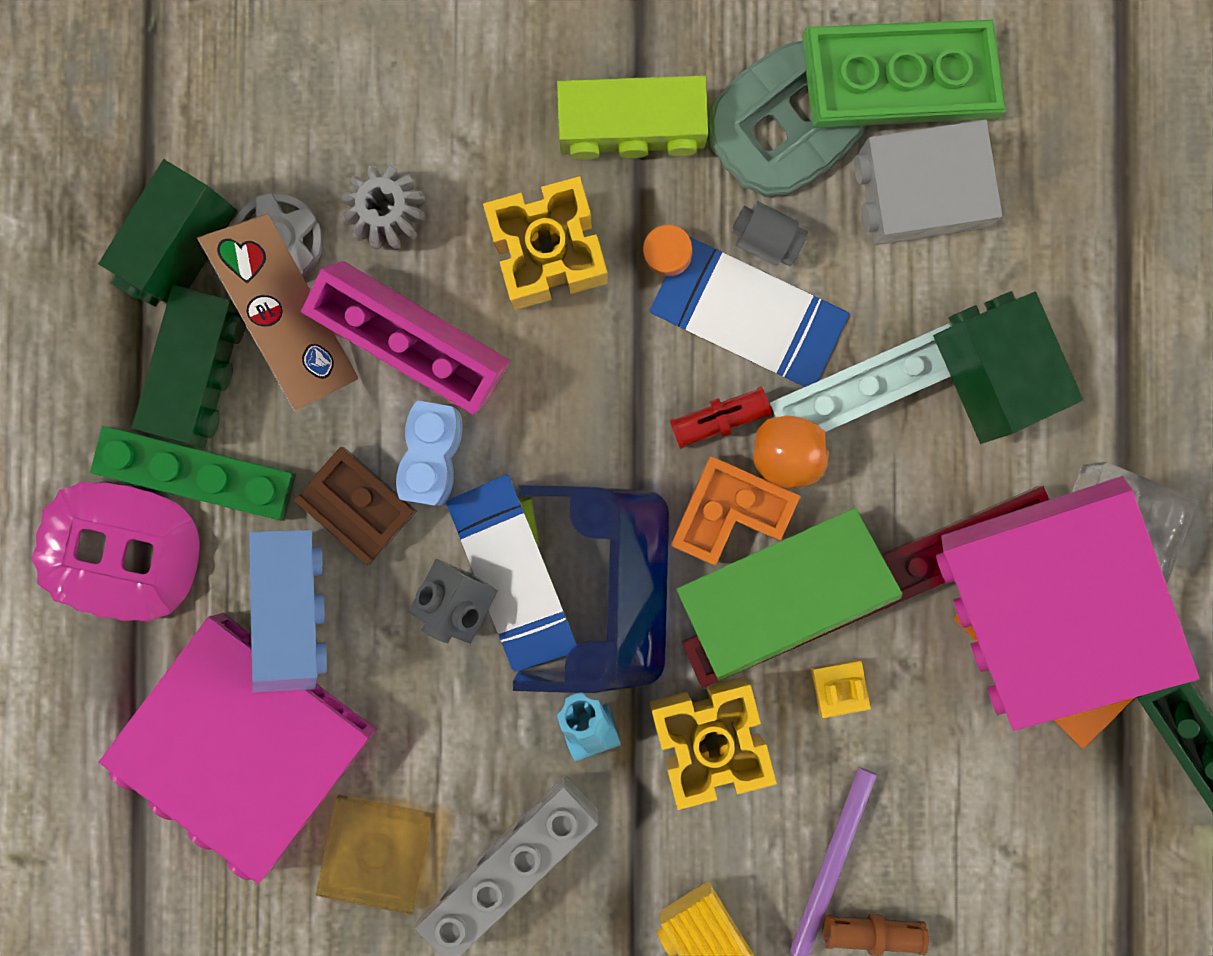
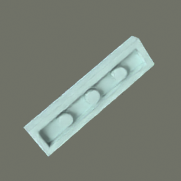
M949 323L770 402L772 417L776 418L786 415L805 418L820 426L826 432L950 377L933 337L934 334L949 328Z

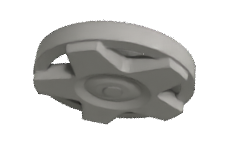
M269 193L255 197L254 200L241 209L233 225L247 221L255 212L256 217L269 214L304 278L313 270L322 254L323 231L319 220L305 203L292 196ZM279 204L292 206L298 210L284 214ZM313 229L314 240L310 252L303 244V238Z

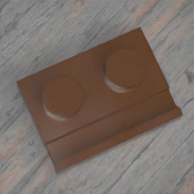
M339 447L308 483L309 485L294 499L299 506L366 565L373 563L378 554L387 547L417 512L407 501L400 500L398 494L345 447Z

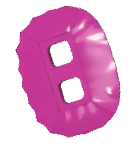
M80 482L74 486L59 490L55 499L42 510L41 524L36 532V547L31 559L37 570V584L50 593L53 601L69 605L77 611L92 613L97 617L115 618L122 621L139 620L149 622L172 613L188 595L197 571L200 541L193 519L185 509L172 500L131 486ZM85 529L102 532L106 536L103 557L98 564L83 561L77 557L80 535ZM133 539L151 543L154 547L151 567L146 574L129 571L124 566L128 544Z

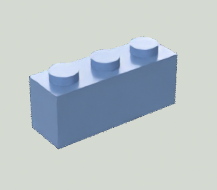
M312 530L249 532L252 693L315 689L317 674L326 673L327 670L326 643H316L315 624H324L325 615L324 595L314 594L313 576H322V547H312Z

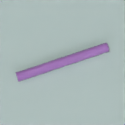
M858 767L790 948V953L794 956H810L877 777L876 773L865 768Z

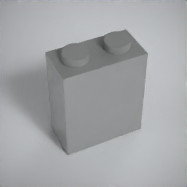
M987 119L869 137L860 149L859 155L855 156L856 180L859 185L864 184L867 203H863L862 206L863 225L866 232H872L874 245L986 229L1003 217Z

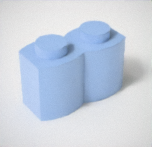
M417 400L411 408L405 426V439L408 451L399 464L396 477V488L400 500L433 506H443L448 500L454 483V468L451 458L460 445L463 432L461 414L454 407Z

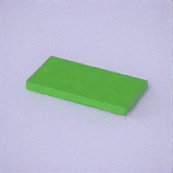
M993 19L806 27L802 34L813 128L999 119L1006 112Z
M856 507L676 589L718 682L901 599L903 594Z

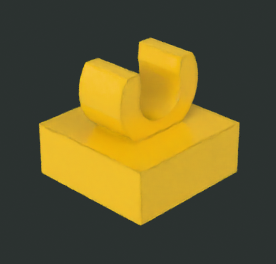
M860 659L810 667L818 711L822 718L871 709L863 665Z

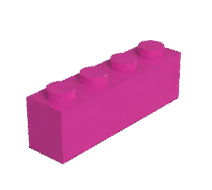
M343 260L321 268L301 310V313L473 415L490 400L511 360Z

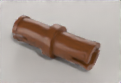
M869 914L867 919L826 915L823 923V941H825L826 949L867 950L870 956H882L884 951L925 955L929 946L928 929H925L926 923L924 921L884 920L880 914Z

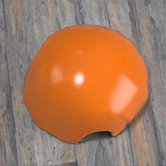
M785 415L767 419L757 429L754 442L753 459L757 471L766 481L786 489L807 487L818 482L826 472L829 451L826 450L825 431L805 418Z

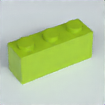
M706 75L557 81L561 154H570L572 159L591 160L598 158L599 153L619 152V156L623 158H641L648 155V151L668 150V155L683 157L695 154L697 149L705 148L708 137Z

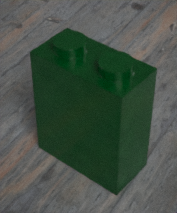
M163 159L98 265L115 274L110 281L112 285L136 299L140 298L146 303L157 307L160 301L168 302L172 284L189 289L207 261L208 256L197 238L227 228L238 210L208 185Z
M1013 291L1002 294L985 302L984 305L987 311L981 314L977 305L948 317L951 327L933 335L980 444L1014 434L1084 401L1036 291L1018 299L1015 298Z

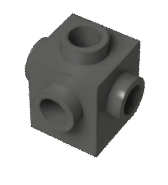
M435 559L424 583L416 593L409 612L425 623L422 631L430 637L443 643H449L451 637L471 644L498 590L468 571Z

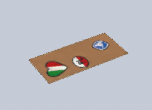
M269 214L197 238L294 411L359 379L334 332L301 313L310 289Z

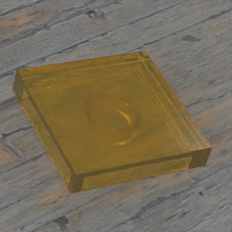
M339 794L334 802L315 896L413 915L434 813Z

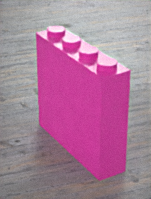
M1124 476L941 535L943 553L936 555L940 571L946 584L955 581L961 597L953 599L959 620L963 628L972 626L978 641L970 643L975 661L980 672L990 670L995 685L988 686L987 689L997 716L1007 714L1013 731L1200 679L1136 497Z
M221 613L209 616L98 763L109 771L110 779L118 786L127 790H135L149 801V808L156 815L166 820L173 819L188 831V837L194 844L205 850H214L227 860L228 868L235 875L244 880L252 879L259 884L272 871L377 729L317 683L315 689L252 693L251 633L226 614Z

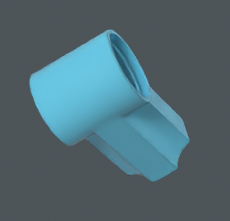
M582 692L565 698V705L562 711L557 714L574 762L622 745L608 703L601 705L599 700L589 699Z

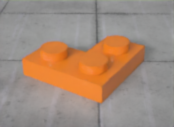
M709 456L670 546L716 566L735 522L781 541L801 496Z

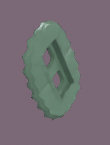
M796 41L781 46L748 67L715 99L708 116L710 148L719 157L723 167L735 177L741 187L754 190L763 197L789 195L798 188L810 184L818 176L828 172L862 138L867 126L813 128L812 120L808 122L803 121L792 108L789 99L801 89L808 88L803 41ZM766 117L774 118L787 135V139L772 151L765 150L751 132V129Z

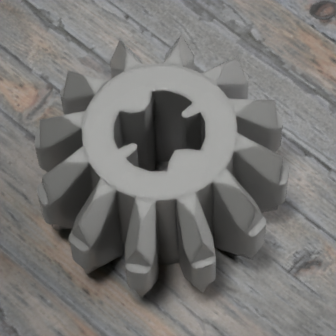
M369 165L367 171L369 180L363 182L360 177L352 176L351 182L358 190L357 193L347 192L342 194L344 203L352 207L342 214L343 220L348 225H355L352 235L358 241L369 237V244L373 249L379 250L386 237L393 249H399L401 243L398 237L399 234L404 232L412 240L417 236L410 222H425L426 215L423 211L416 208L425 202V196L422 191L413 190L416 181L410 174L399 178L397 168L389 165L383 177H381L377 168ZM388 200L392 205L387 206L390 213L380 216L376 209L381 210L378 203Z

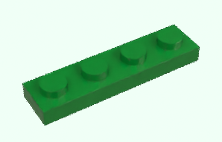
M102 426L90 470L92 474L279 521H284L296 477L295 473L107 426Z

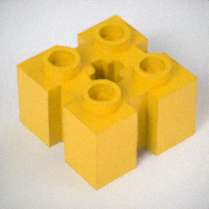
M580 176L541 187L543 200L525 204L522 193L483 203L498 254L510 252L511 255L510 259L499 261L514 310L552 300L549 288L561 284H568L570 294L608 284V272L597 234L584 237L583 231L592 229L591 213ZM543 237H551L552 243L560 242L554 246V251L550 253H542V250H535L541 246L540 239Z
M745 677L707 686L709 699L692 703L688 692H683L650 701L662 750L675 748L676 755L665 758V763L678 810L717 800L714 788L717 786L732 783L738 795L777 784L765 741L760 734H750L749 727L760 725L761 722L751 684ZM715 732L717 736L723 734L724 738L717 740V749L708 751L705 744L699 746L700 741L705 739L707 733Z

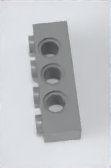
M564 775L424 908L415 929L440 956H461L598 825L599 810Z

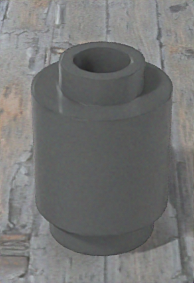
M757 201L752 209L743 206L731 233L738 236L735 246L776 266L781 262L790 267L800 253L808 231L798 227L799 221Z

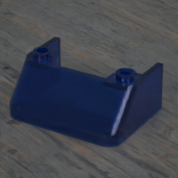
M519 485L520 496L570 498V519L574 528L581 535L588 538L610 539L607 641H584L577 644L567 656L565 672L518 671L513 680V691L599 693L642 687L654 683L662 675L665 667L669 509L665 500L659 494L650 490Z

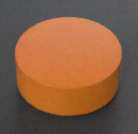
M662 225L648 234L644 242L643 253L649 268L653 272L661 276L670 277L676 276L687 269L692 260L693 248L688 234L683 229L675 225Z

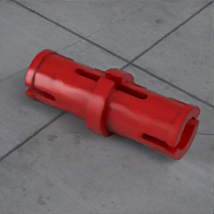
M760 386L756 390L720 402L719 398L709 401L710 406L677 419L673 418L669 421L679 448L682 449L685 448L684 446L720 433L722 438L731 435V429L766 416L770 417L772 416V411L762 386Z

